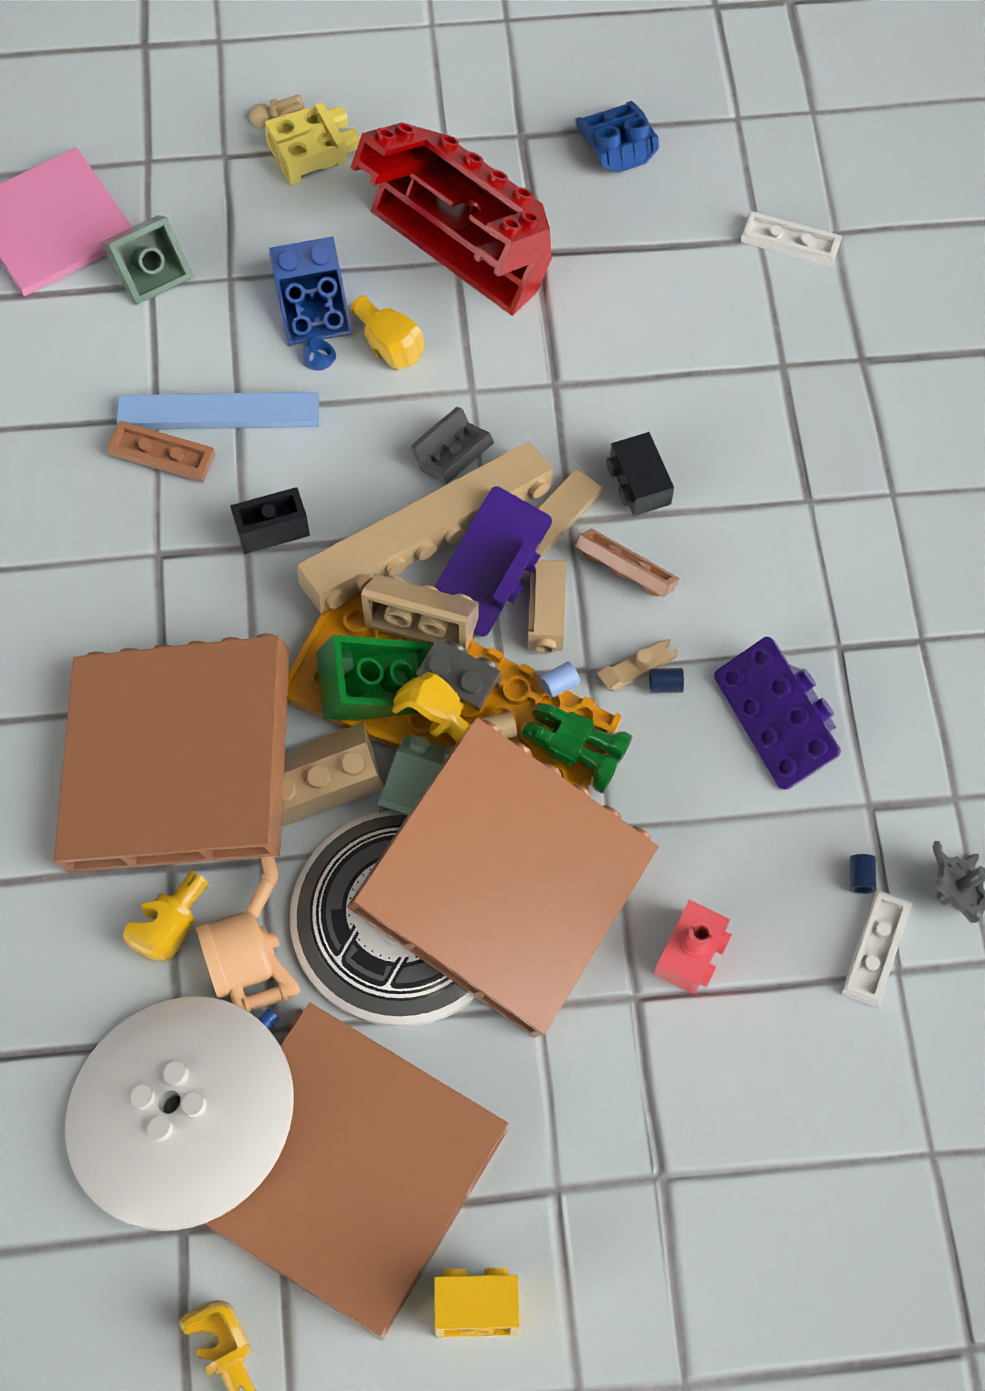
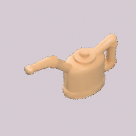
M274 856L261 857L264 874L261 875V881L245 912L195 927L217 998L229 995L232 1004L247 1010L249 1013L283 1000L286 1002L289 998L298 995L300 992L298 982L275 957L273 948L280 946L276 932L268 934L266 926L260 927L257 920L274 886L278 885L279 873ZM271 976L279 984L277 987L247 997L243 990L245 987L266 981Z

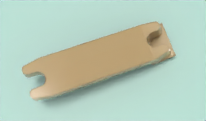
M666 639L649 648L640 649L636 655L613 667L606 666L597 674L608 690L616 691L649 674L650 668H660L677 657L678 650L667 651L666 648L670 647L671 640Z

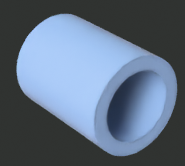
M569 661L539 677L544 691L550 698H554L580 683L579 675Z

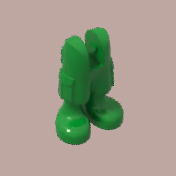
M537 703L532 711V715L539 722L554 730L552 732L536 723L526 722L521 735L534 745L545 750L551 758L569 767L574 766L576 762L584 765L592 772V785L595 791L604 794L633 736L625 731L614 734L594 729V721L575 712L569 711L567 713L554 705ZM588 742L602 749L606 755L594 752L583 746Z

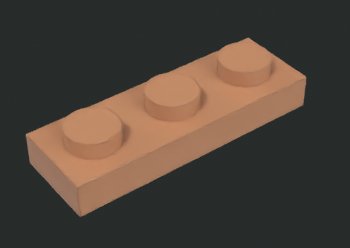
M119 421L107 447L108 453L111 456L200 482H204L216 455L213 447L123 421Z
M592 528L580 534L574 546L583 551V555L587 559L608 565L613 568L612 572L623 579L636 581L642 585V589L653 596L665 597L675 589L680 579Z

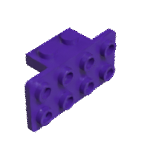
M499 486L493 487L488 493L435 585V588L440 592L451 595L463 594L478 602V621L474 633L480 637H485L489 634L507 601L514 604L524 586L518 582L524 571L531 573L541 557L536 550L552 524L550 515Z
M763 637L715 671L714 679L780 789H791L840 756L841 749L830 732L836 728L831 719L834 716L832 708L824 698L819 699L813 690L816 683L810 673L805 668L801 670L790 665L773 638Z

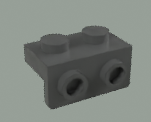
M455 407L413 443L411 450L422 472L448 484L476 458L481 456L494 441L490 432L469 423L464 410L460 407Z
M437 638L418 669L416 678L426 672L438 675L457 693L460 702L480 712L494 687L498 688L501 683V673L498 670V666L485 657L477 659L467 654V650L454 641L449 640L446 643Z

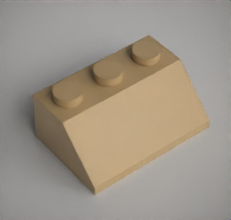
M377 574L363 588L361 593L365 627L419 642H430L431 645L435 643L437 638L446 643L451 640L468 650L478 621V602L473 601L469 596L463 594L451 595L440 592L430 585L417 586L406 583L397 576L390 575L384 577Z
M364 722L285 751L283 826L383 790L385 783Z

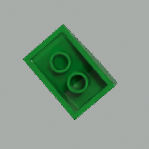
M332 635L316 652L323 719L358 721L419 714L418 711L411 707H406L395 714L392 711L393 701L397 691L408 681L416 678L418 669L432 648L431 643Z

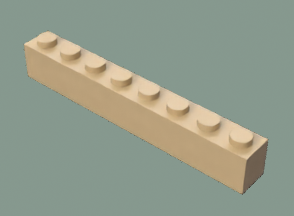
M527 441L297 564L298 584L320 614L330 608H338L347 599L362 592L363 588L376 574L384 577L390 575L397 576L407 566L416 561L426 560L438 549L448 544L452 545L459 542L464 537L493 487L499 486L525 502L532 498L543 496L550 489L553 468L532 443Z

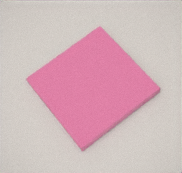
M77 147L0 183V261L23 296L29 295L107 256L101 242L132 227Z

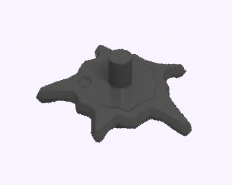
M935 841L932 848L938 864V879L935 881L934 887L940 891L937 893L939 902L942 905L951 903L955 909L962 912L970 923H977L979 921L977 914H983L985 910V890L983 888L985 868L979 866L975 869L976 863L979 860V854H972L964 861L959 857L950 858L943 853L940 841Z

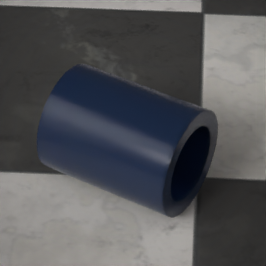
M650 668V693H683V668Z
M856 854L850 857L851 892L870 894L876 891L875 856Z

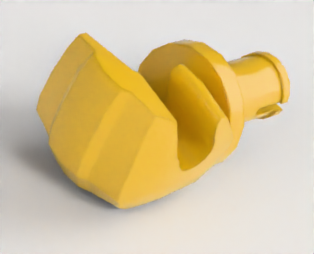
M364 295L354 300L351 310L366 324L364 336L368 339V343L377 358L383 357L387 364L397 371L414 365L424 350L423 335L416 323L406 315L391 308L379 310Z
M426 672L408 681L397 691L394 698L392 711L395 714L406 707L414 708L427 719L434 721L429 728V732L435 737L446 732L457 742L469 725L460 716L463 704L459 701L460 698L446 681L434 673Z
M190 870L172 896L160 893L154 901L141 904L146 918L155 920L151 922L130 921L124 928L123 939L125 943L148 959L161 962L172 960L192 930L191 925L194 923L195 918L190 908L209 886L208 881L200 874L195 877L196 872Z
M221 1300L206 1302L187 1312L178 1320L182 1332L186 1335L207 1333L216 1335L219 1339L218 1345L215 1348H204L196 1351L198 1358L212 1361V1363L204 1368L207 1376L214 1373L216 1376L221 1375L228 1391H240L239 1387H242L244 1391H256L243 1363L246 1361V1356L252 1351L241 1323L229 1302Z

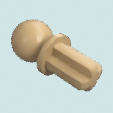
M297 94L280 101L275 98L271 99L270 107L266 104H257L250 111V121L253 126L263 129L267 120L305 109L303 99Z

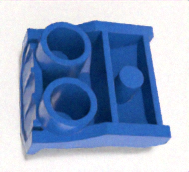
M633 101L584 118H575L579 133L587 140L591 149L599 158L600 165L616 173L646 164L659 149L658 136L649 124L645 113Z

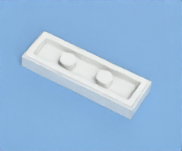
M750 211L740 242L833 267L842 236Z
M876 890L841 992L842 995L876 1008L879 1006L913 904L912 902Z

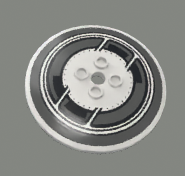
M396 810L381 811L380 814L379 812L372 813L349 822L332 833L315 849L301 870L294 887L290 906V932L294 950L303 972L315 989L332 1005L346 1014L372 1024L392 1027L418 1026L444 1019L472 1003L476 997L347 908L409 815Z

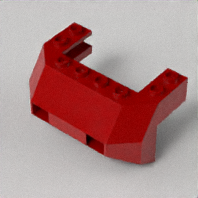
M402 122L362 133L350 168L354 171L363 170L371 176L370 183L374 186L380 184L370 212L513 316L538 292L552 259L550 227L543 204L535 199L529 190L518 187L508 180V176L504 172L493 169L483 162V158L480 155L469 152L459 145V141L453 136Z

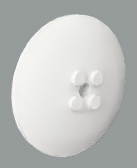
M196 996L180 997L153 1004L128 1017L112 1029L91 1052L82 1066L70 1094L65 1121V1140L69 1161L79 1184L91 1200L105 1212L124 1223L147 1230L169 1231L191 1228L207 1223L227 1213L245 1200L262 1183L273 1168L285 1145L290 1130L294 1104L293 1081L286 1056L279 1042L258 1018L247 1010L220 999ZM172 1096H180L181 1102L178 1109L173 1113L165 1114V1102Z

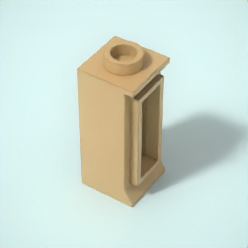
M539 559L530 573L527 650H535L541 654L563 651L566 583L565 560Z

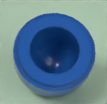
M310 338L302 350V360L311 370H325L336 359L334 348L320 338ZM318 350L325 351L327 355L320 353Z

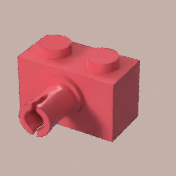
M689 900L657 963L654 975L693 995L696 994L700 984L707 987L716 969V966L710 964L715 952L723 955L732 936L731 933L726 932L730 919Z

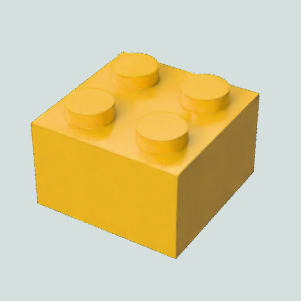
M509 1268L484 1269L483 1276H468L467 1269L443 1270L442 1277H434L435 1332L437 1338L518 1336V1275H509Z

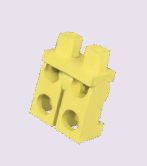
M320 102L314 104V108H305L265 121L266 142L276 161L279 162V166L290 186L302 182V175L320 168L328 169L336 164L340 166L347 163V153L357 149L360 137L356 129L350 128L342 132L339 130L348 126V118L342 105L327 109L325 104Z

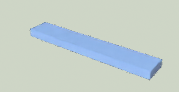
M319 393L118 395L117 425L119 421H123L147 429L319 427Z

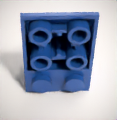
M334 236L269 248L275 286L289 346L307 343L310 338L324 340L353 334Z

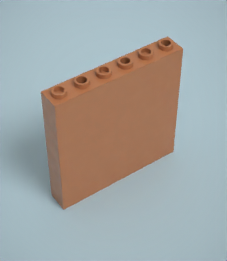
M264 633L257 635L256 638L239 639L227 637L218 642L191 641L188 645L180 646L160 644L152 649L124 648L120 652L114 653L93 651L85 656L73 657L54 861L72 873L280 856L290 650L280 637Z
M476 718L468 725L347 908L532 1037L545 1035L659 846L651 841L650 834L636 826L631 827L624 822L617 810L607 805L602 806L593 800L591 793L586 788L578 784L572 785L561 777V772L549 763H541L531 756V751L525 745L517 741L511 742L501 735V730L494 723Z
M309 1002L304 1011L301 1009L296 1011L288 1025V1029L291 1031L283 1043L279 1042L290 1067L294 1092L290 1130L279 1158L262 1183L245 1200L222 1216L203 1225L383 1340L508 1132L509 1123Z

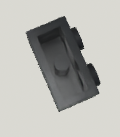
M650 432L611 443L610 457L606 458L607 468L610 476L617 478L620 485L618 487L620 499L624 506L629 505L633 516L671 505L675 487Z
M298 487L230 505L235 528L244 554L310 536L307 515Z

